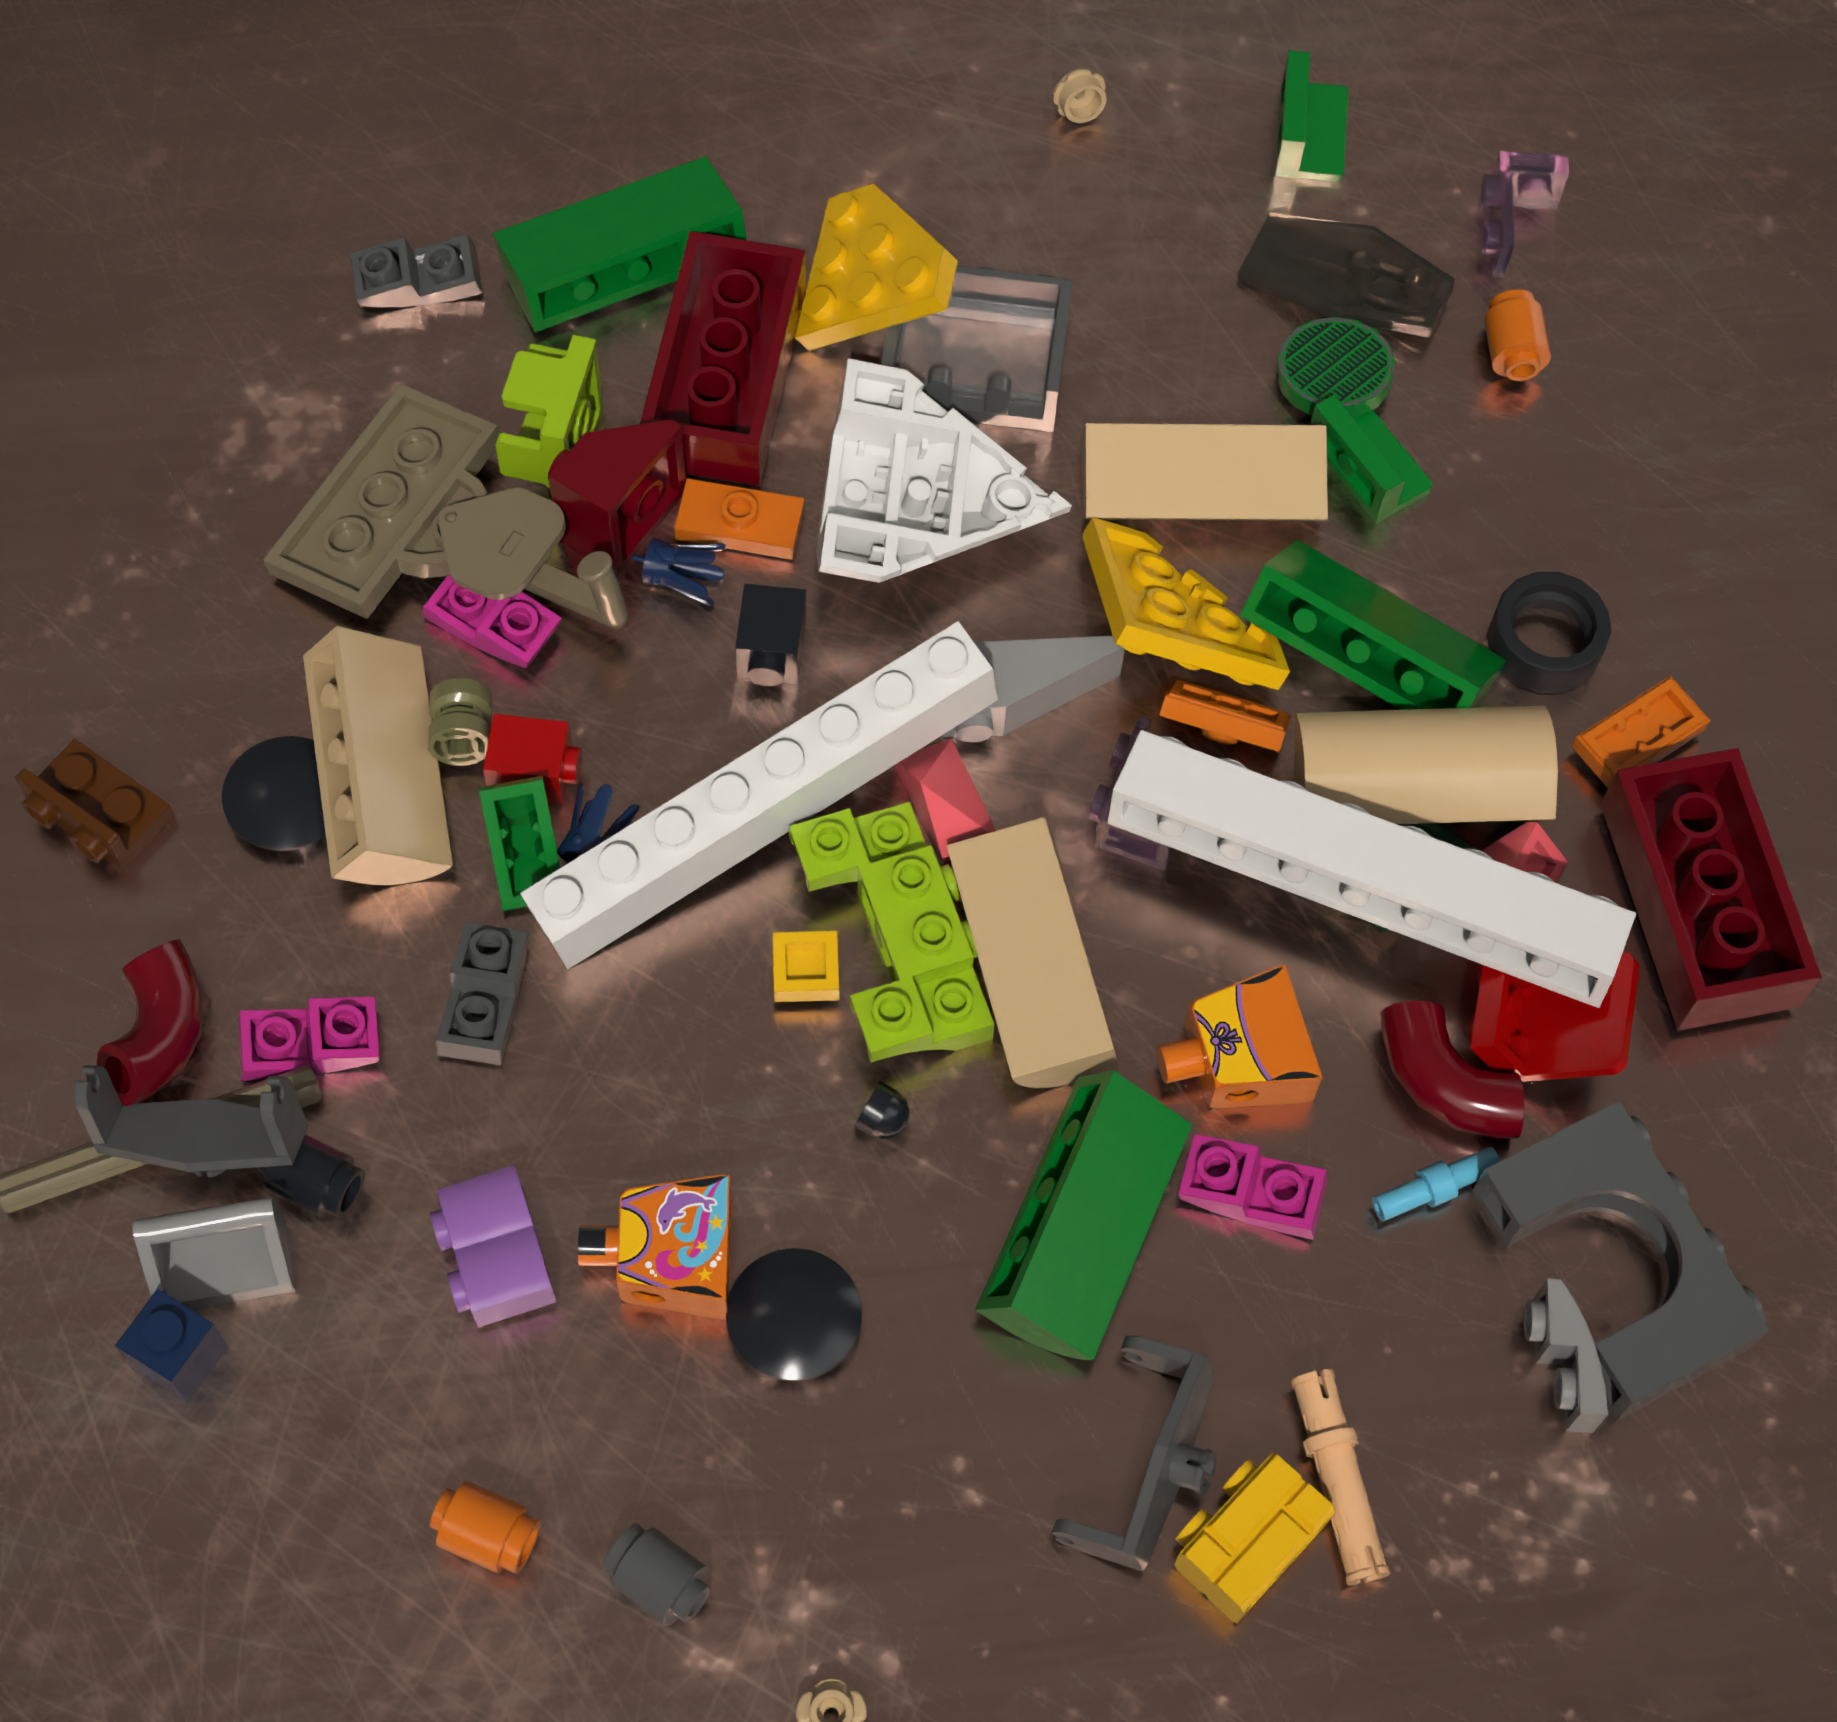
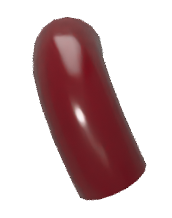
M180 939L157 946L133 959L122 968L137 1004L136 1020L129 1032L119 1039L101 1046L97 1053L96 1063L107 1070L124 1106H130L151 1097L181 1075L201 1037L203 994L191 958Z
M1420 1000L1404 1001L1387 1006L1380 1012L1382 1037L1392 1074L1420 1109L1457 1131L1497 1139H1518L1520 1137L1524 1122L1523 1083L1518 1073H1498L1483 1070L1462 1059L1450 1042L1446 1028L1445 1008L1440 1004Z

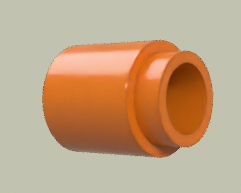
M1513 289L1494 296L1488 304V311L1484 317L1492 368L1495 373L1510 380L1524 381L1538 375L1551 360L1543 308L1540 303L1535 301L1533 294L1526 290Z
M464 1481L457 1491L447 1488L443 1492L433 1511L430 1528L438 1531L436 1536L437 1547L497 1574L503 1569L518 1574L526 1564L540 1532L541 1521L528 1516V1507L472 1482Z

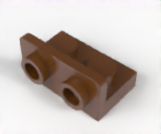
M75 738L38 777L25 768L15 777L26 798L21 805L34 820L48 829L58 824L72 834L69 837L71 843L87 858L95 863H99L105 858L122 871L126 870L175 817L168 803Z

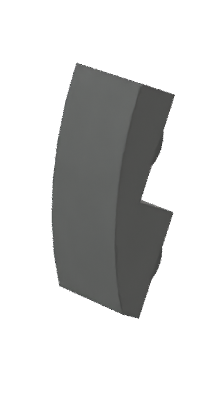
M468 234L414 250L406 238L402 237L350 253L356 301L361 307L423 306L483 294L476 247Z
M465 922L450 971L451 991L436 1037L437 1056L502 1065L522 982L529 944V932Z

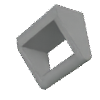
M273 1197L133 1220L134 1241L150 1296L158 1288L188 1308L196 1309L295 1292L289 1228Z

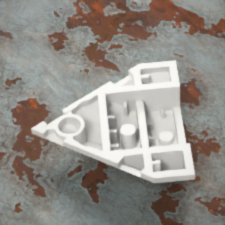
M847 359L828 452L816 542L818 572L880 583L1068 513L1072 505L1055 491L1050 495L1025 476L1024 473L1027 468L958 411L952 408L947 412L922 391L924 383L908 370Z

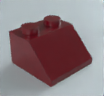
M670 419L586 432L571 450L564 449L554 459L548 473L552 501L562 509L566 520V530L559 542L584 557L596 551L608 553L612 559V569L615 575L618 576L632 559V555L636 554L682 498L686 483L682 425Z

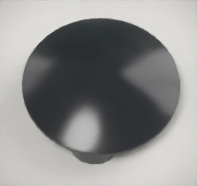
M298 736L268 739L249 748L231 766L223 784L222 805L229 825L244 840L260 848L274 851L290 850L295 854L301 855L311 853L321 845L326 833L314 740Z
M798 1248L782 1249L768 1253L747 1266L731 1288L726 1313V1324L730 1340L738 1354L750 1365L752 1371L765 1379L801 1381L818 1377L846 1360L853 1353L862 1320L860 1296L849 1274L831 1258L812 1250Z

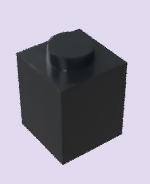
M744 584L735 646L737 678L749 679L751 682L762 686H776L781 683L798 684L806 626L805 589Z

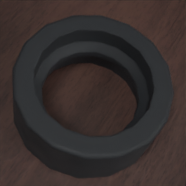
M1535 572L1517 579L1502 593L1487 632L1489 650L1506 660L1501 673L1517 686L1537 693H1562L1581 686L1596 671L1611 634L1610 616L1599 594L1581 579L1561 572ZM1530 608H1549L1563 613L1577 624L1583 634L1584 643L1582 649L1577 654L1569 657H1548L1536 653L1520 641L1513 629L1514 620L1520 612Z

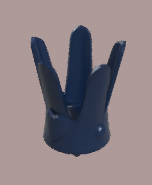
M654 537L649 543L645 557L632 555V560L644 563L642 579L645 585L670 587L699 602L714 607V601L708 596L707 588L689 578L711 581L721 580L725 576L724 570L711 563L716 559L714 552L724 550L726 544L675 545Z
M579 782L571 827L565 839L558 847L557 854L567 863L573 861L626 828L639 811L640 805H630L601 837L600 832L613 795L612 787L609 784L602 785L594 799L586 802L580 816L584 784Z

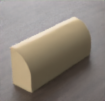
M1086 423L1081 437V492L1084 519L1095 517L1102 520L1327 521L1326 425Z
M336 626L303 655L331 878L369 885H400L422 881L439 875L453 867L438 760L428 750V734L432 718L429 715L430 704L421 646Z
M1545 706L1295 713L1294 782L1303 786L1308 792L1341 804L1350 803L1365 809L1370 815L1395 824L1556 819L1558 783L1555 733L1550 714Z
M1042 817L946 845L1013 1081L1018 1085L1029 1088H1050L1074 1084L1077 1077L1111 1070L1119 1071L1114 1046L1046 818Z

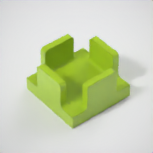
M572 335L568 350L529 344L527 352L518 351L515 354L502 393V401L505 407L529 413L525 415L519 436L499 433L495 447L500 473L504 476L546 485L550 500L552 498L548 473L554 459L564 449L571 450L584 433L597 431L604 410L596 339Z

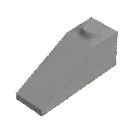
M1113 636L974 642L993 668L998 701L943 734L941 739L958 738L963 742L974 743L987 740L991 736H1004L1121 675L1125 649L1115 644Z

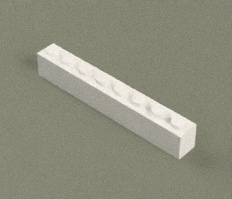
M959 621L520 894L567 969H570L789 832V826L805 822L998 701L993 668Z
M1141 730L1112 793L1107 824L1600 1008L1615 976L1636 916L1635 912L1619 907L1609 898L1581 893L1555 883L1544 874L1516 869L1493 860L1482 851L1462 849L1435 839L1417 827L1397 825L1370 815L1365 809L1350 803L1341 804L1308 792L1303 786L1295 782L1278 781L1251 771L1238 761L1228 758L1219 759L1189 748L1180 740L1169 736L1159 737Z

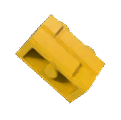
M1273 1452L1259 1467L1251 1459L1245 1461L1222 1488V1491L1230 1499L1213 1517L1204 1508L1201 1509L1175 1539L1184 1547L1174 1564L1177 1571L1197 1590L1204 1593L1208 1600L1229 1620L1236 1624L1329 1523L1336 1511L1330 1501L1310 1483H1306L1296 1470L1278 1454Z

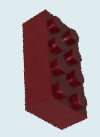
M693 231L689 232L640 424L672 419L682 425L686 474L757 486L761 485L794 346L802 303L806 293V250Z
M1739 748L1617 770L1600 805L1677 1031L1799 1008L1820 981L1822 975Z

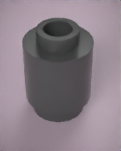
M638 1523L629 1526L617 1538L608 1551L602 1569L612 1576L611 1584L615 1589L664 1626H670L678 1619L685 1623L689 1622L702 1608L711 1591V1587L705 1583L709 1568L655 1527L646 1530Z

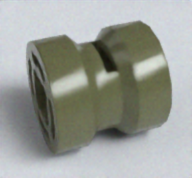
M452 678L436 684L430 692L429 715L433 722L429 726V752L437 760L450 765L466 766L485 759L491 729L487 723L492 715V694L490 690L479 681L469 678Z

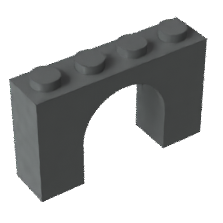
M1620 1100L1484 1169L1472 1190L1507 1247L1567 1216L1581 1212H1604L1621 1217L1638 1227L1654 1244L1665 1271V1293L1660 1308L1595 1343L1605 1383L1607 1407L1616 1421L1750 1350L1770 1330L1765 1323V1312L1760 1300L1749 1287L1740 1285L1727 1265V1254L1722 1242L1712 1230L1702 1227L1689 1207L1690 1200L1685 1186L1674 1173L1666 1172L1652 1151L1653 1143L1647 1128L1637 1117L1629 1116Z

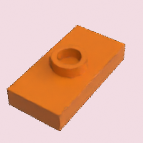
M687 478L674 527L675 540L702 545L726 544L725 549L793 560L805 511V498Z
M1670 675L1576 736L1571 747L1608 788L1617 770L1657 763L1703 733L1711 720Z
M1179 679L1172 681L1165 695L1159 715L1201 728L1203 736L1218 743L1234 745L1240 740L1276 752L1281 750L1291 719L1288 712Z

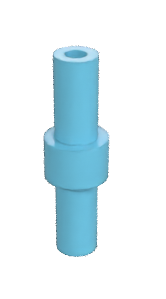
M1488 1147L1448 1165L1444 1161L1433 1163L1415 1172V1179L1372 1197L1374 1211L1378 1218L1384 1222L1426 1203L1432 1208L1458 1197V1189L1478 1181L1484 1169L1498 1163L1500 1159L1496 1151L1492 1147Z

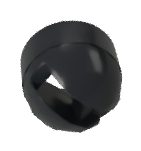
M879 1081L854 1127L872 1137L880 1139L897 1136L907 1125L910 1115L906 1098L896 1089Z

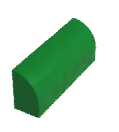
M707 156L492 233L508 282L534 332L677 281L690 231L747 240L742 209Z
M1299 540L1294 541L1264 565L1239 615L1401 710L1478 708L1506 663V660L1500 655Z
M1115 1070L1077 1077L975 1311L1013 1335L1042 1349L1075 1359L1094 1360L1193 1124Z

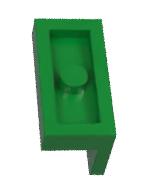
M1288 50L1280 90L1275 176L1340 182L1343 178L1345 165L1348 88L1341 85L1309 82L1311 52Z
M1335 395L1315 405L1310 425H1326L1327 464L1375 523L1384 520L1430 494L1433 486L1432 481L1373 410L1360 417L1353 418Z

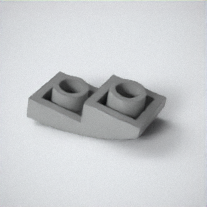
M1547 1278L1533 1300L1526 1302L1524 1311L1525 1338L1527 1341H1535L1536 1364L1563 1365V1368L1558 1367L1556 1369L1553 1394L1556 1409L1565 1410L1566 1432L1593 1433L1608 1416L1606 1389L1598 1353L1585 1318L1561 1279Z

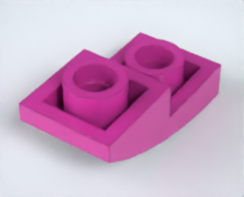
M451 575L444 579L423 606L422 616L462 641L492 656L526 669L562 620V617L522 591L507 599H488L455 584Z
M375 997L309 998L306 1009L240 1010L238 1034L241 1081L266 1080L269 1076H277L302 1066H310L315 1075L356 1068L376 1063L379 1060Z
M1194 1134L1178 1195L1181 1200L1222 1216L1261 1228L1314 1240L1329 1178L1327 1170L1323 1168L1262 1157L1259 1146Z

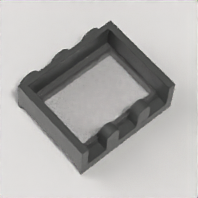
M957 266L948 309L887 327L881 365L908 370L924 383L922 391L947 412L954 408L971 423L1054 432L1073 280L1056 278L1045 274L1031 275L998 271L987 267Z

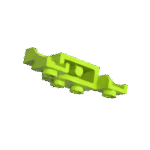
M906 802L853 818L851 810L848 808L789 826V838L797 851L806 876V885L809 892L828 886L858 881L857 894L890 981L888 984L850 995V1007L852 1013L856 1015L866 1042L870 1063L888 1057L924 1050L957 1051L992 1040L995 1024L973 969L974 958L978 957L968 920L960 921L953 903L959 901V891L954 874L948 864L939 866L932 845H926L911 803Z

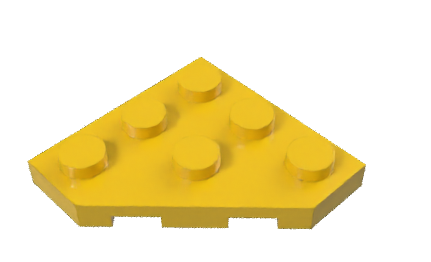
M874 183L830 197L825 209L795 339L810 351L948 309L958 261Z
M1091 517L1081 536L1115 644L1137 655L1149 653L1173 660L1190 670L1205 669L1223 674L1243 685L1258 684L1276 690L1280 689L1290 670L1277 637L1253 623L1249 627L1244 624L1235 613L1224 607L1229 597L1193 569L1187 570L1184 575L1180 574L1171 563L1159 556L1163 546L1145 532Z

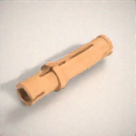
M1323 1369L1320 1371L1321 1376L1318 1377L1317 1371L1302 1374L1292 1379L1291 1385L1296 1393L1308 1437L1305 1439L1306 1441L1302 1442L1305 1456L1314 1458L1323 1495L1334 1505L1336 1510L1330 1520L1346 1574V1585H1358L1361 1583V1579H1363L1364 1583L1384 1578L1390 1575L1391 1572L1385 1561L1354 1450L1355 1444H1359L1356 1429L1348 1428L1335 1383L1334 1370Z

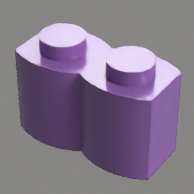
M515 1165L437 1189L442 1209L430 1212V1218L440 1250L454 1249L459 1270L448 1273L447 1278L458 1313L471 1309L479 1328L557 1302Z

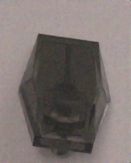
M1269 213L1238 272V280L1326 317L1358 320L1372 328L1430 338L1454 289L1455 278L1375 226Z

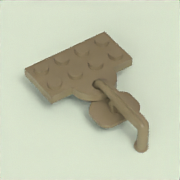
M401 383L263 559L270 575L366 619L369 618L402 573L419 578L451 575L455 584L493 600L511 598L525 589L613 629H620L626 624L628 619L627 607L619 582L612 569V559L608 553L596 551L585 556L577 567L579 578L544 563L562 539L566 530V520L559 505L550 499L519 487L488 495L482 482L475 477L496 450L495 444L499 433H501L498 425Z

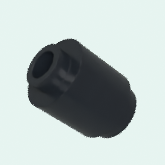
M306 1134L293 1165L258 1167L259 1173L264 1175L263 1189L322 1218L328 1214L337 1218L344 1217L358 1198L365 1179V1171L354 1165L352 1156Z

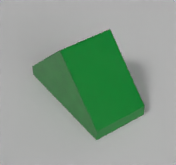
M543 776L478 788L503 911L527 907L520 893L560 869Z

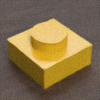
M837 931L773 932L774 1002L839 1000Z

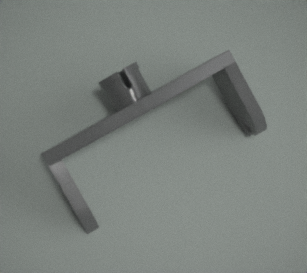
M98 1065L83 1066L81 1072L86 1075L87 1081L76 1080L74 1087L76 1109L97 1153L193 1172L202 1177L204 1171H207L208 1177H214L227 1169L293 1165L308 1128V1123L291 1080L286 1076H269L267 1078V1084L270 1085L271 1092H261L260 1108L213 1098L138 1103L124 1106L107 1070L103 1066Z
M1130 1335L1124 1338L1120 1349L1125 1352L1124 1357L1144 1368L1183 1380L1155 1443L1126 1537L1066 1519H1057L1051 1534L1056 1535L1055 1540L1072 1549L1144 1572L1179 1487L1194 1490L1195 1493L1204 1495L1211 1485L1209 1480L1204 1479V1474L1211 1477L1214 1476L1217 1462L1216 1452L1210 1449L1204 1450L1194 1447V1442L1216 1374L1207 1355L1148 1338Z

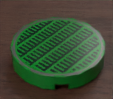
M1340 317L1311 320L1294 329L1281 344L1277 360L1278 383L1281 393L1295 408L1311 416L1315 405L1332 395L1338 398L1353 418L1360 417L1378 408L1390 393L1395 368V359L1391 346L1376 329L1358 320Z

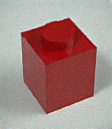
M493 714L483 766L486 786L543 776L548 805L564 806L567 785L578 784L582 765V748L573 746L569 722Z

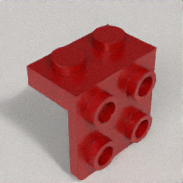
M1628 952L1622 953L1615 976L1600 1008L1479 963L1477 968L1479 992L1476 1012L1470 1019L1468 1026L1470 1049L1493 1072L1518 1073L1522 1082L1619 1074L1625 1069L1628 1062L1639 976L1638 961L1632 954Z

